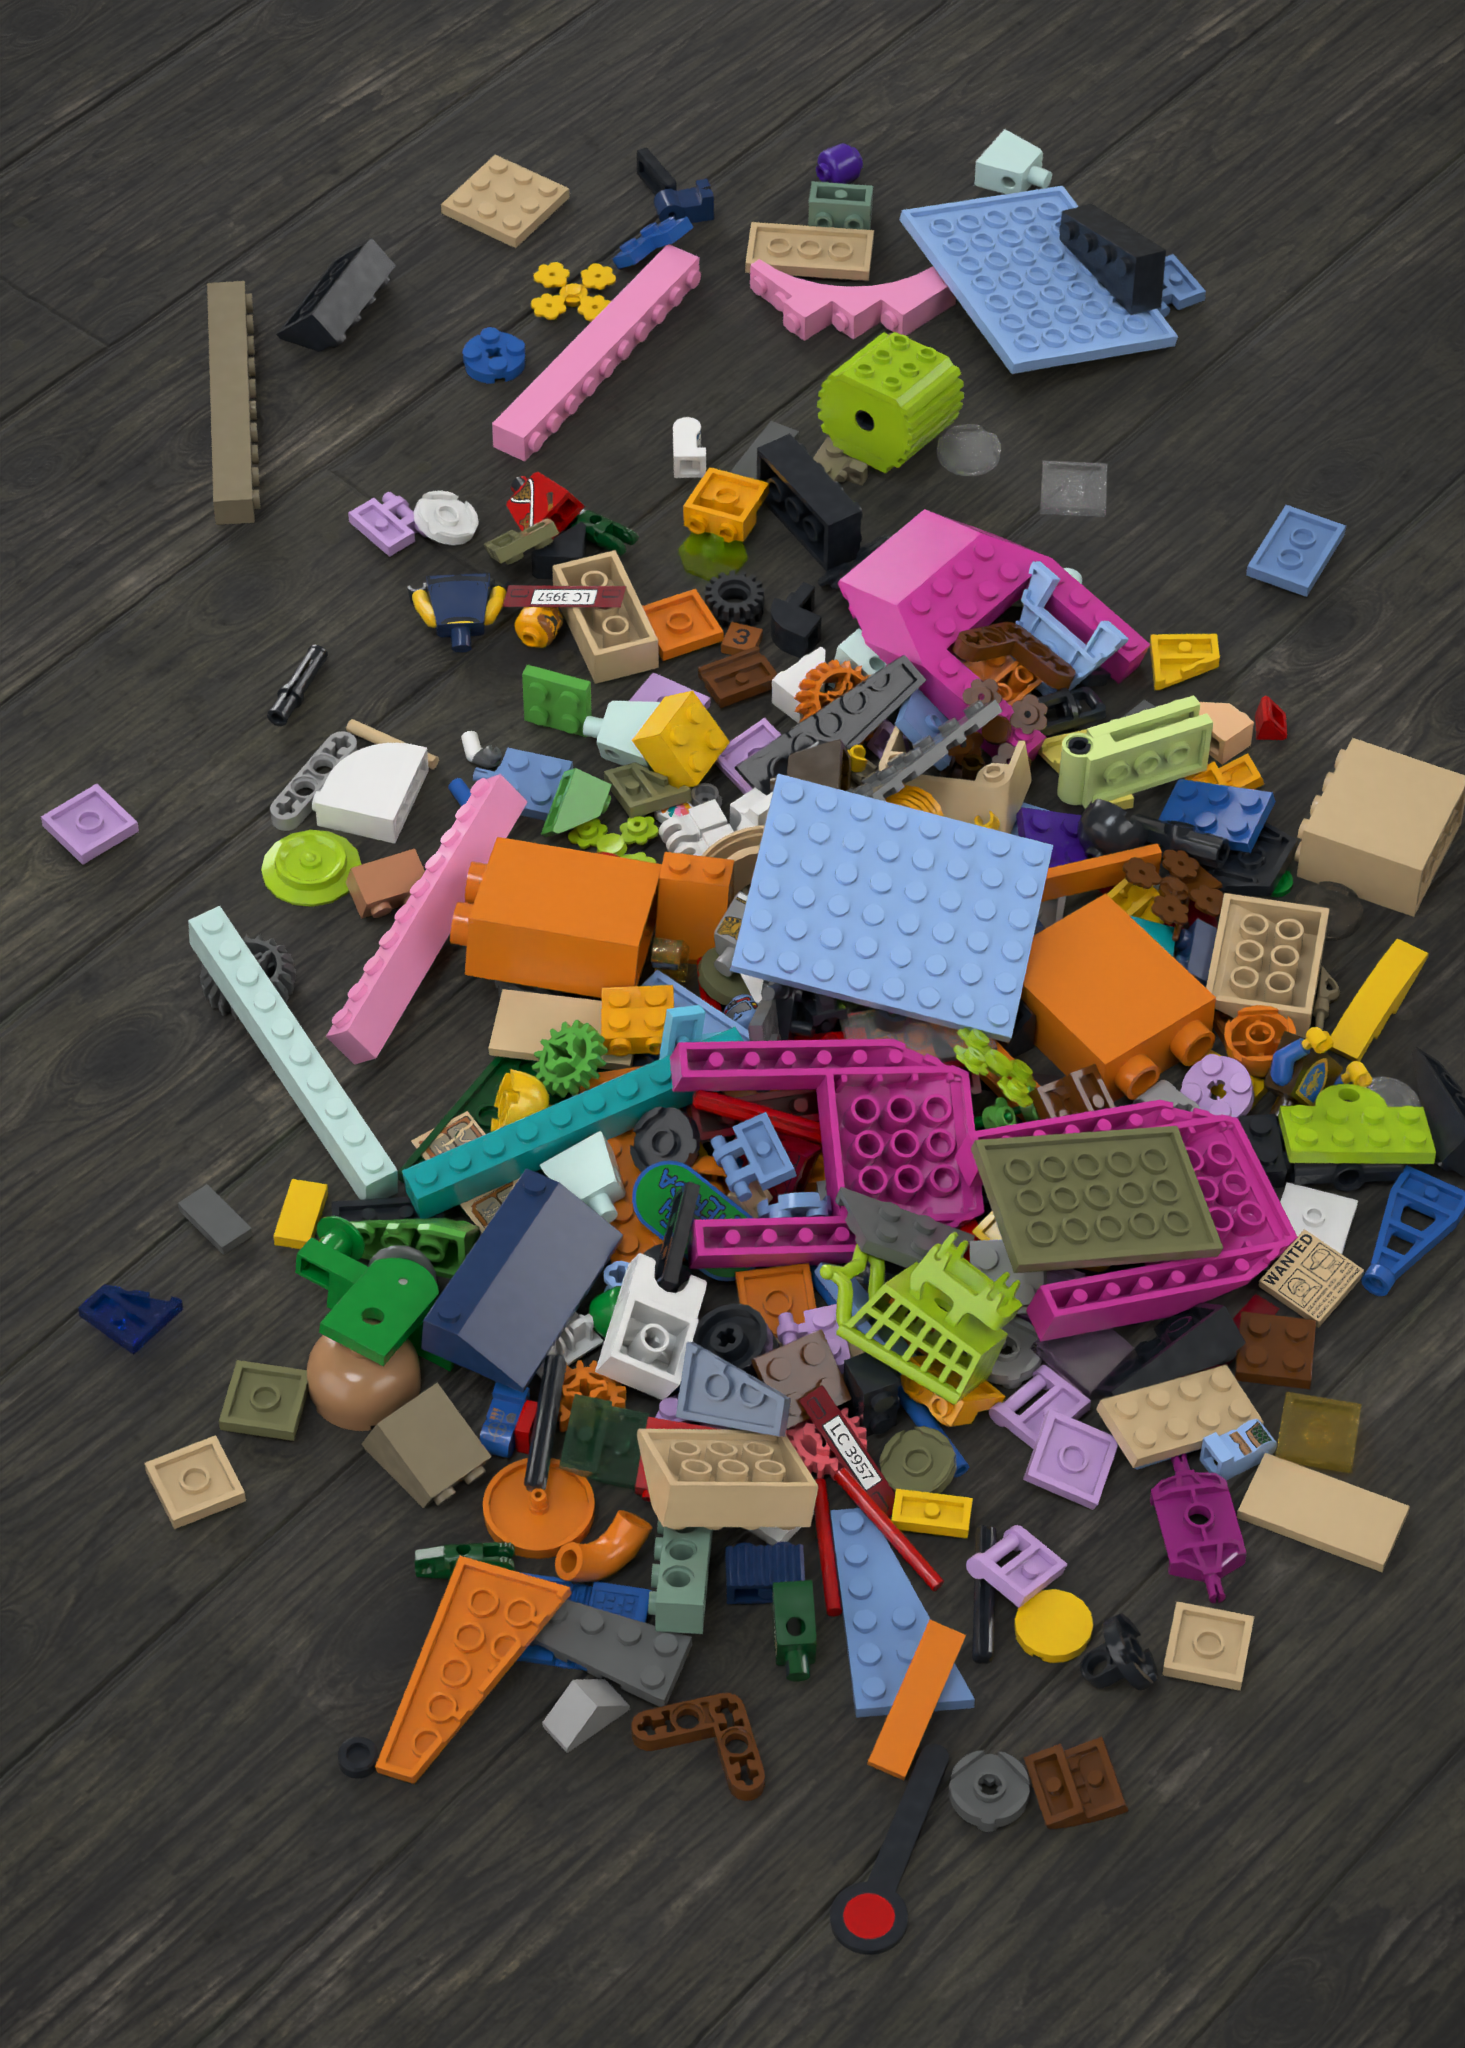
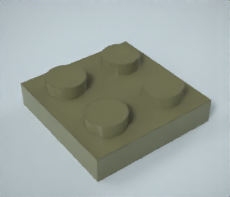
M237 1360L219 1419L220 1430L294 1441L308 1394L307 1370Z

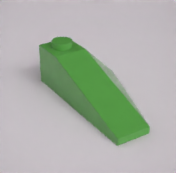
M446 1218L349 1221L358 1229L364 1240L365 1250L361 1258L370 1260L379 1250L392 1245L409 1246L420 1250L430 1260L436 1276L452 1279L480 1237L479 1226L462 1220L455 1221Z

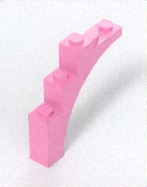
M760 259L750 265V289L771 303L778 311L783 312V325L788 331L796 334L804 341L831 324L853 340L879 323H882L888 330L906 336L956 304V297L934 267L896 282L874 286L843 287L798 279L778 271Z

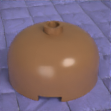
M366 1318L363 1320L371 1325L381 1323L378 1319ZM322 1335L315 1343L307 1363V1382L310 1397L316 1406L317 1412L328 1422L349 1430L369 1431L371 1430L370 1426L377 1425L420 1394L421 1371L416 1349L410 1339L407 1338L389 1361L382 1366Z

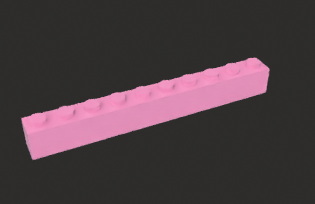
M670 244L666 245L492 423L493 447L523 461H526L534 452H537L542 447L543 442L552 433L558 431L569 415H573L579 405L595 392L597 386L605 378L611 376L622 360H626L630 356L631 351L647 338L649 332L657 324L663 322L672 308L678 306L691 289L696 288L701 278L699 257Z
M501 774L488 779L481 778L472 786L470 798L457 811L455 815L457 819L451 829L442 836L440 840L442 844L436 854L426 862V871L421 879L411 887V896L406 904L396 912L394 917L396 921L391 929L381 937L379 941L380 947L375 956L365 964L363 968L365 972L360 981L348 992L349 999L345 1006L333 1017V1025L326 1037L354 1065L377 1058L448 938L457 902L465 903L466 880L471 862L488 864L496 838H507L528 803Z

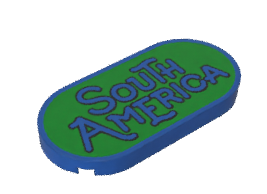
M661 1161L652 1164L640 1173L633 1186L632 1203L637 1218L662 1240L664 1239L674 1195L688 1181L700 1185L692 1223L694 1220L753 1218L695 1170L681 1162ZM686 1244L684 1258L688 1260V1251ZM756 1267L701 1268L699 1270L716 1280L734 1281L736 1280L735 1272L754 1270Z

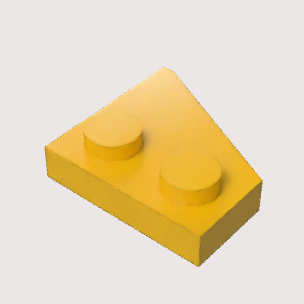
M1217 634L1150 635V652L1155 690H1162L1219 667L1220 655Z

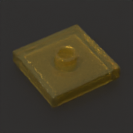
M1286 1392L1276 1457L1298 1465L1351 1473L1362 1404Z

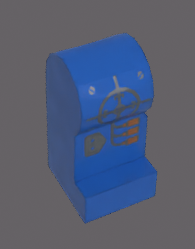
M496 1381L492 1392L493 1399L479 1440L489 1454L510 1458L516 1447L515 1427L524 1402L530 1400V1388L527 1387L522 1393Z

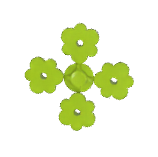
M638 816L634 818L629 817L626 823L620 825L621 836L615 833L606 834L608 832L607 826L601 824L598 818H594L573 827L574 830L568 834V839L572 844H578L581 849H586L591 845L597 847V852H609L617 854L622 858L656 863L654 858L646 857L644 852L632 855L624 854L627 851V844L636 842L638 845H643L648 839L656 837L659 831L658 827L654 825L653 817L648 816L644 818L643 816Z
M966 1028L959 1029L957 1034L965 1041L968 1048L964 1049L956 1045L953 1048L957 1054L956 1058L976 1075L980 1073L986 1076L989 1070L998 1077H1002L997 1082V1085L1003 1090V1094L1009 1100L1017 1102L1024 1108L1031 1106L1033 1100L1027 1095L1029 1093L1027 1087L1031 1086L1032 1089L1036 1087L1031 1068L1021 1060L1010 1061L1005 1055L992 1049L988 1045L990 1042L989 1038L982 1031L973 1028L971 1031Z

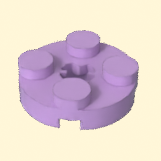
M1216 1054L1206 1055L1201 1061L1194 1064L1186 1073L1180 1090L1186 1097L1195 1101L1200 1109L1206 1110L1213 1115L1223 1114L1239 1119V1116H1246L1249 1113L1254 1102L1253 1083L1247 1069L1233 1058ZM1223 1084L1226 1095L1222 1099L1217 1096V1100L1211 1099L1212 1093L1210 1089L1214 1085Z

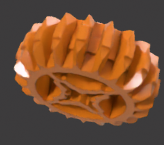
M837 659L830 661L828 664L822 662L816 666V669L808 671L805 678L800 681L798 686L800 691L796 693L794 699L801 704L796 707L794 712L803 714L804 717L800 720L802 722L871 675L864 677L861 674L862 666H857L852 670L850 660L844 661L841 665ZM835 683V687L831 691L826 693L820 692L822 684ZM875 728L859 745H862L864 741L870 740L873 737V734L877 730V728Z

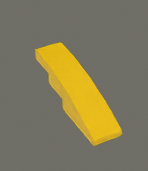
M1396 939L1343 1014L1331 1034L1334 1044L1329 1050L1351 1061L1360 1062L1373 1038L1377 1039L1390 1015L1392 1013L1396 1014L1429 954L1400 939Z

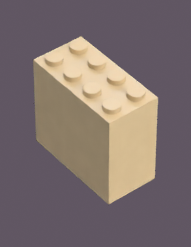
M1352 738L1347 749L1339 751L1335 762V772H1328L1323 784L1322 796H1315L1310 809V819L1304 818L1300 825L1297 837L1302 839V841L1299 843L1294 857V861L1299 862L1297 877L1414 917L1461 825L1465 805V775Z

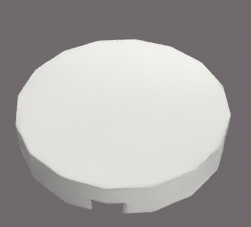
M445 491L427 492L418 501L413 512L415 523L425 535L439 543L448 545L464 544L471 540L479 524L478 515L467 501L464 504L457 500L459 496Z

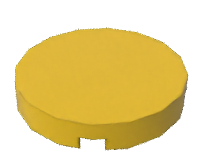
M1057 1589L1042 1590L1021 1607H1018L1014 1629L1016 1640L1026 1653L1032 1657L1033 1654L1042 1657V1661L1058 1663L1067 1662L1082 1654L1086 1649V1645L1091 1640L1093 1621L1088 1607L1072 1593Z

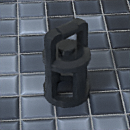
M1065 687L1056 690L1055 693L1038 697L1039 703L1045 704L1048 710L1055 708L1058 720L1048 722L1043 730H1039L1046 738L1066 732H1076L1081 725L1106 717L1104 703L1090 687H1082L1072 691ZM1084 699L1092 710L1082 713L1079 700ZM1027 712V718L1031 716V712Z

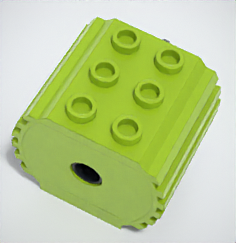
M883 332L827 377L828 379L823 382L821 386L823 389L818 394V397L821 399L817 401V407L821 409L818 412V419L824 422L821 425L822 431L830 436L833 446L884 473H887L894 466L899 468L958 417V411L963 406V403L960 401L964 398V392L960 391L964 387L963 380L958 379V376L961 375L959 367L953 365L948 356L937 352L931 347H926L913 341L905 335L896 332L891 334Z

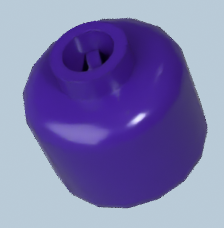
M841 143L820 153L816 173L822 182L848 184L860 176L863 161L856 148Z

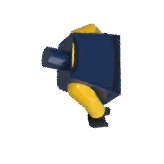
M490 573L426 576L427 583L423 582L422 588L412 589L411 585H409L407 588L410 603L414 605L415 610L427 626L436 628L439 637H451L452 651L467 652L472 648L471 636L484 635L485 627L493 624L502 610L510 581H506L505 585L495 584V579L490 581Z

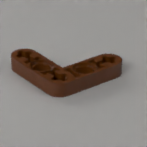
M1003 622L961 631L952 648L958 657L969 662H979L1011 655L1045 684L1057 690L1065 687L1069 689L1076 674L1075 669L1025 628L1012 622Z
M732 1693L715 1694L644 1710L633 1718L631 1723L632 1741L635 1746L644 1751H655L714 1737L732 1795L742 1801H752L763 1793L765 1788L764 1768L745 1706L737 1695ZM723 1708H728L729 1713H732L733 1726L727 1728L725 1715L721 1713ZM692 1715L698 1719L699 1723L694 1728L685 1729L677 1724V1720L681 1716ZM667 1720H670L671 1732H667V1725H665ZM651 1726L655 1734L648 1736L647 1732L644 1731V1727ZM739 1739L744 1741L748 1747L744 1752L734 1754L726 1749V1744L731 1740ZM746 1765L748 1777L750 1780H753L752 1785H746L741 1780L740 1767Z

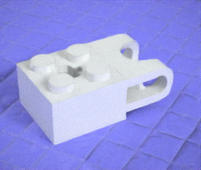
M639 1253L629 1263L624 1275L595 1372L663 1400L680 1385L687 1342L693 1341L699 1321L697 1317L707 1282L691 1275L689 1280L678 1288L677 1293L666 1292L658 1286L654 1278L656 1261Z

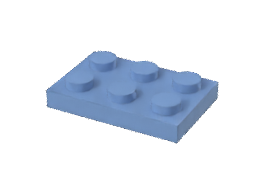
M1285 505L1248 564L1246 576L1307 597L1343 539L1346 525Z

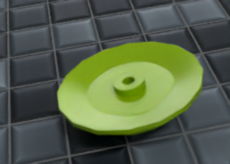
M306 830L291 833L275 842L264 856L261 872L265 886L276 898L292 905L314 907L333 903L347 895L349 889L346 885V880L350 869L362 864L357 849L346 838L330 831Z

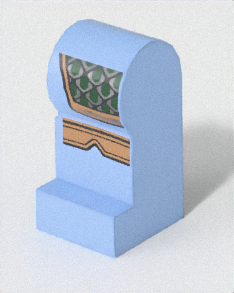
M1252 1419L1242 1424L1238 1429H1233L1219 1436L1215 1432L1204 1437L1200 1461L1209 1473H1216L1227 1481L1259 1464L1265 1453L1272 1455L1277 1448V1442L1260 1420Z

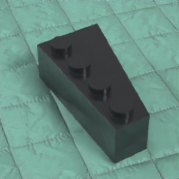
M1093 204L1061 211L1059 240L1130 315L1161 307L1166 249Z

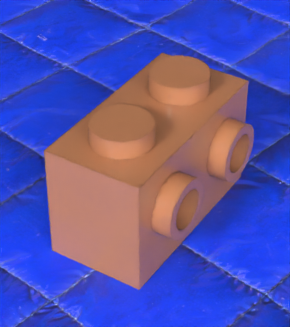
M415 849L351 868L346 885L361 919L369 916L379 918L390 913L392 909L405 905L411 896V887L421 879L425 870Z

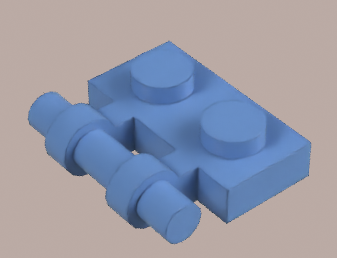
M1174 254L1165 258L1161 307L1157 308L1163 317L1170 313V308L1167 306L1169 303H1172L1180 310L1205 300L1206 291Z
M766 1112L733 1126L732 1128L737 1139L727 1143L724 1136L719 1135L711 1140V1145L714 1149L713 1157L717 1165L723 1167L727 1175L725 1182L729 1190L736 1194L740 1202L747 1201L752 1197L748 1186L753 1181L758 1180L762 1190L765 1191L797 1176ZM745 1154L749 1165L739 1168L736 1159Z

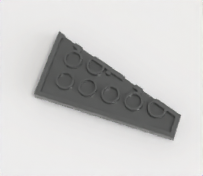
M981 700L974 702L963 710L966 716L958 721L955 717L946 721L938 727L940 733L932 738L930 735H927L912 745L913 750L907 754L903 752L887 762L889 767L869 774L861 780L863 783L856 789L850 788L847 792L886 801L885 798L898 793L905 787L902 782L907 783L920 776L947 755L949 749L966 740L965 735L968 736L982 728L1000 714L1002 709L996 700L985 704Z

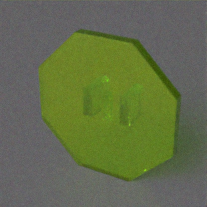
M708 532L702 534L691 533L678 549L685 572L706 581H710L713 576L719 579V573L721 572L728 576L729 570H735L736 575L748 560L741 541L724 542L723 537Z

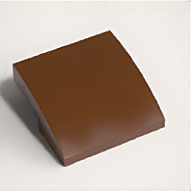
M1095 1064L1072 1072L1062 1079L1038 1087L1028 1093L1041 1120L1116 1107Z
M1102 1736L1064 1750L1060 1743L1023 1757L1048 1829L1082 1825L1129 1811Z

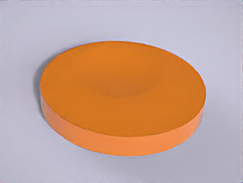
M528 1458L511 1463L492 1478L484 1493V1522L492 1539L499 1543L507 1542L514 1544L515 1555L532 1559L555 1557L560 1548L569 1542L580 1544L589 1533L595 1517L594 1494L587 1478L574 1466L551 1458L546 1489L536 1488L529 1492L524 1485Z

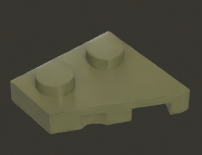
M636 762L604 771V781L612 784L610 791L630 818L645 816L655 811L691 801V789L683 785L677 789L668 784V777L651 772L648 768Z

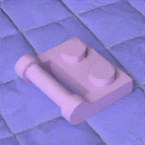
M1041 1365L1033 1372V1378L1003 1403L997 1402L989 1409V1415L998 1426H1005L1034 1449L1043 1420L1050 1409L1078 1420L1090 1410L1091 1400L1048 1366ZM1042 1389H1049L1047 1393L1021 1415L1015 1413Z
M1019 1525L1009 1528L1004 1533L1003 1539L984 1553L973 1555L966 1563L967 1570L972 1577L985 1579L1017 1607H1021L1061 1576L1067 1566L1065 1561ZM1011 1551H1022L1002 1568L996 1564Z

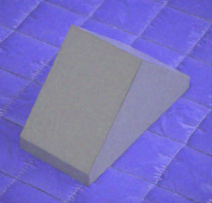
M605 1679L572 1680L542 1723L545 1730L568 1753L629 1711L630 1705Z

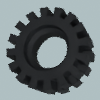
M729 570L728 576L721 572L719 573V579L713 576L710 579V583H707L705 604L722 629L725 625L729 628L731 622L747 624L753 627L755 626V620L759 622L762 619V614H764V588H762L760 580L756 581V576L751 574L747 578L745 571H741L740 575H735V570ZM731 598H738L744 601L740 603H729L725 600Z

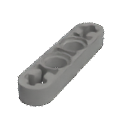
M336 732L329 736L270 806L271 821L275 828L282 831H290L296 829L312 811V802L316 791H321L330 772L319 774L315 770L321 766H328L333 770L341 760L357 751V740L354 735L348 732ZM302 788L314 790L313 793L307 796H301L296 793Z

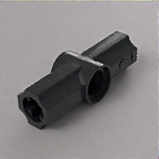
M1132 814L1129 820L1132 825L1135 820L1142 824L1148 834V840L1144 846L1158 844L1162 851L1161 857H1163V853L1167 849L1176 852L1182 850L1189 857L1197 860L1198 863L1214 868H1223L1224 863L1229 858L1231 848L1229 846V839L1198 831L1196 826L1173 820L1162 821L1140 814Z
M1292 1163V1173L1289 1174L1290 1182L1294 1185L1333 1183L1336 1189L1348 1192L1360 1188L1364 1182L1397 1180L1404 1171L1403 1164Z

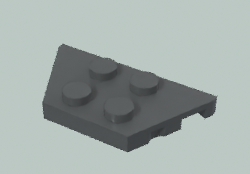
M840 1187L835 1199L837 1205L845 1206L848 1211L845 1221L849 1229L855 1234V1240L861 1252L908 1268L915 1262L920 1263L934 1245L938 1243L942 1245L953 1232L958 1234L954 1241L956 1247L962 1241H968L965 1252L970 1249V1241H973L975 1235L937 1222L927 1215L912 1213L901 1209L894 1203L882 1202L844 1187Z

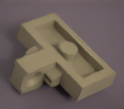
M829 437L826 438L813 458L816 462L823 465L826 473L834 482H845L846 480L863 486L868 478V464L843 453V450L833 446V442Z

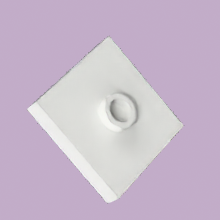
M1287 1182L1280 1203L1297 1237L1305 1229L1340 1254H1343L1356 1213L1358 1200Z

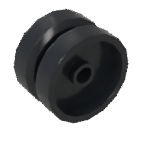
M736 1303L719 1306L705 1314L697 1324L692 1341L758 1380L759 1378L751 1359L780 1347L779 1342L760 1312L749 1305Z

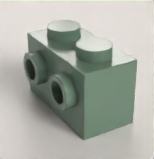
M812 182L809 197L808 226L870 230L873 186Z

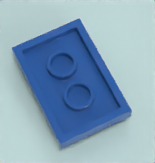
M1178 779L1158 820H1173L1196 826L1198 831L1229 839L1230 850L1251 853L1276 801L1273 792Z

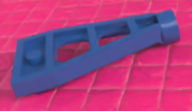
M1408 1165L1405 1166L1404 1172L1400 1174L1390 1190L1371 1266H1369L1362 1277V1284L1367 1291L1376 1296L1387 1295L1395 1281L1457 1227L1465 1214L1464 1190ZM1409 1207L1434 1218L1435 1221L1425 1230L1420 1231L1402 1223L1400 1219L1403 1209ZM1392 1235L1414 1244L1405 1255L1387 1248Z

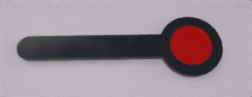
M930 1744L921 1750L868 1881L848 1886L837 1895L830 1911L832 1932L844 1947L855 1953L864 1955L884 1953L895 1947L906 1933L908 1911L905 1902L896 1891L949 1763L948 1751L941 1745Z

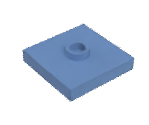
M917 689L902 703L895 726L914 744L927 735H930L932 738L940 733L938 727L948 721V719ZM945 755L934 766L942 771L950 765L952 756Z

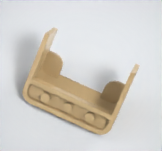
M896 726L879 762V771L889 767L887 762L903 752L906 754L903 734ZM1018 741L1009 764L992 763L981 768L975 781L920 775L910 782L902 783L903 785L917 786L930 793L939 803L944 817L976 825L974 818L979 815L983 823L987 824L990 821L989 811H992L1000 821L997 831L1011 834L1016 821V813L1020 810L1032 781L1025 741Z

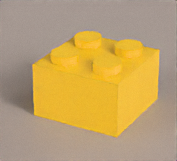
M693 690L664 697L632 739V742L654 772L668 777V784L677 789L683 785L687 787L697 786L730 743Z

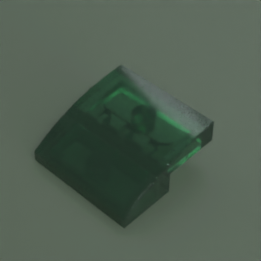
M575 1394L559 1468L588 1479L634 1490L641 1457L637 1433L638 1429H646L649 1413L612 1406V1401Z

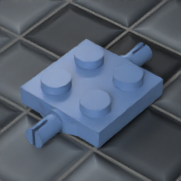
M507 748L502 763L496 771L476 767L473 781L476 782L481 778L488 779L501 774L528 801L520 815L546 821L562 775L565 771L573 769V762Z

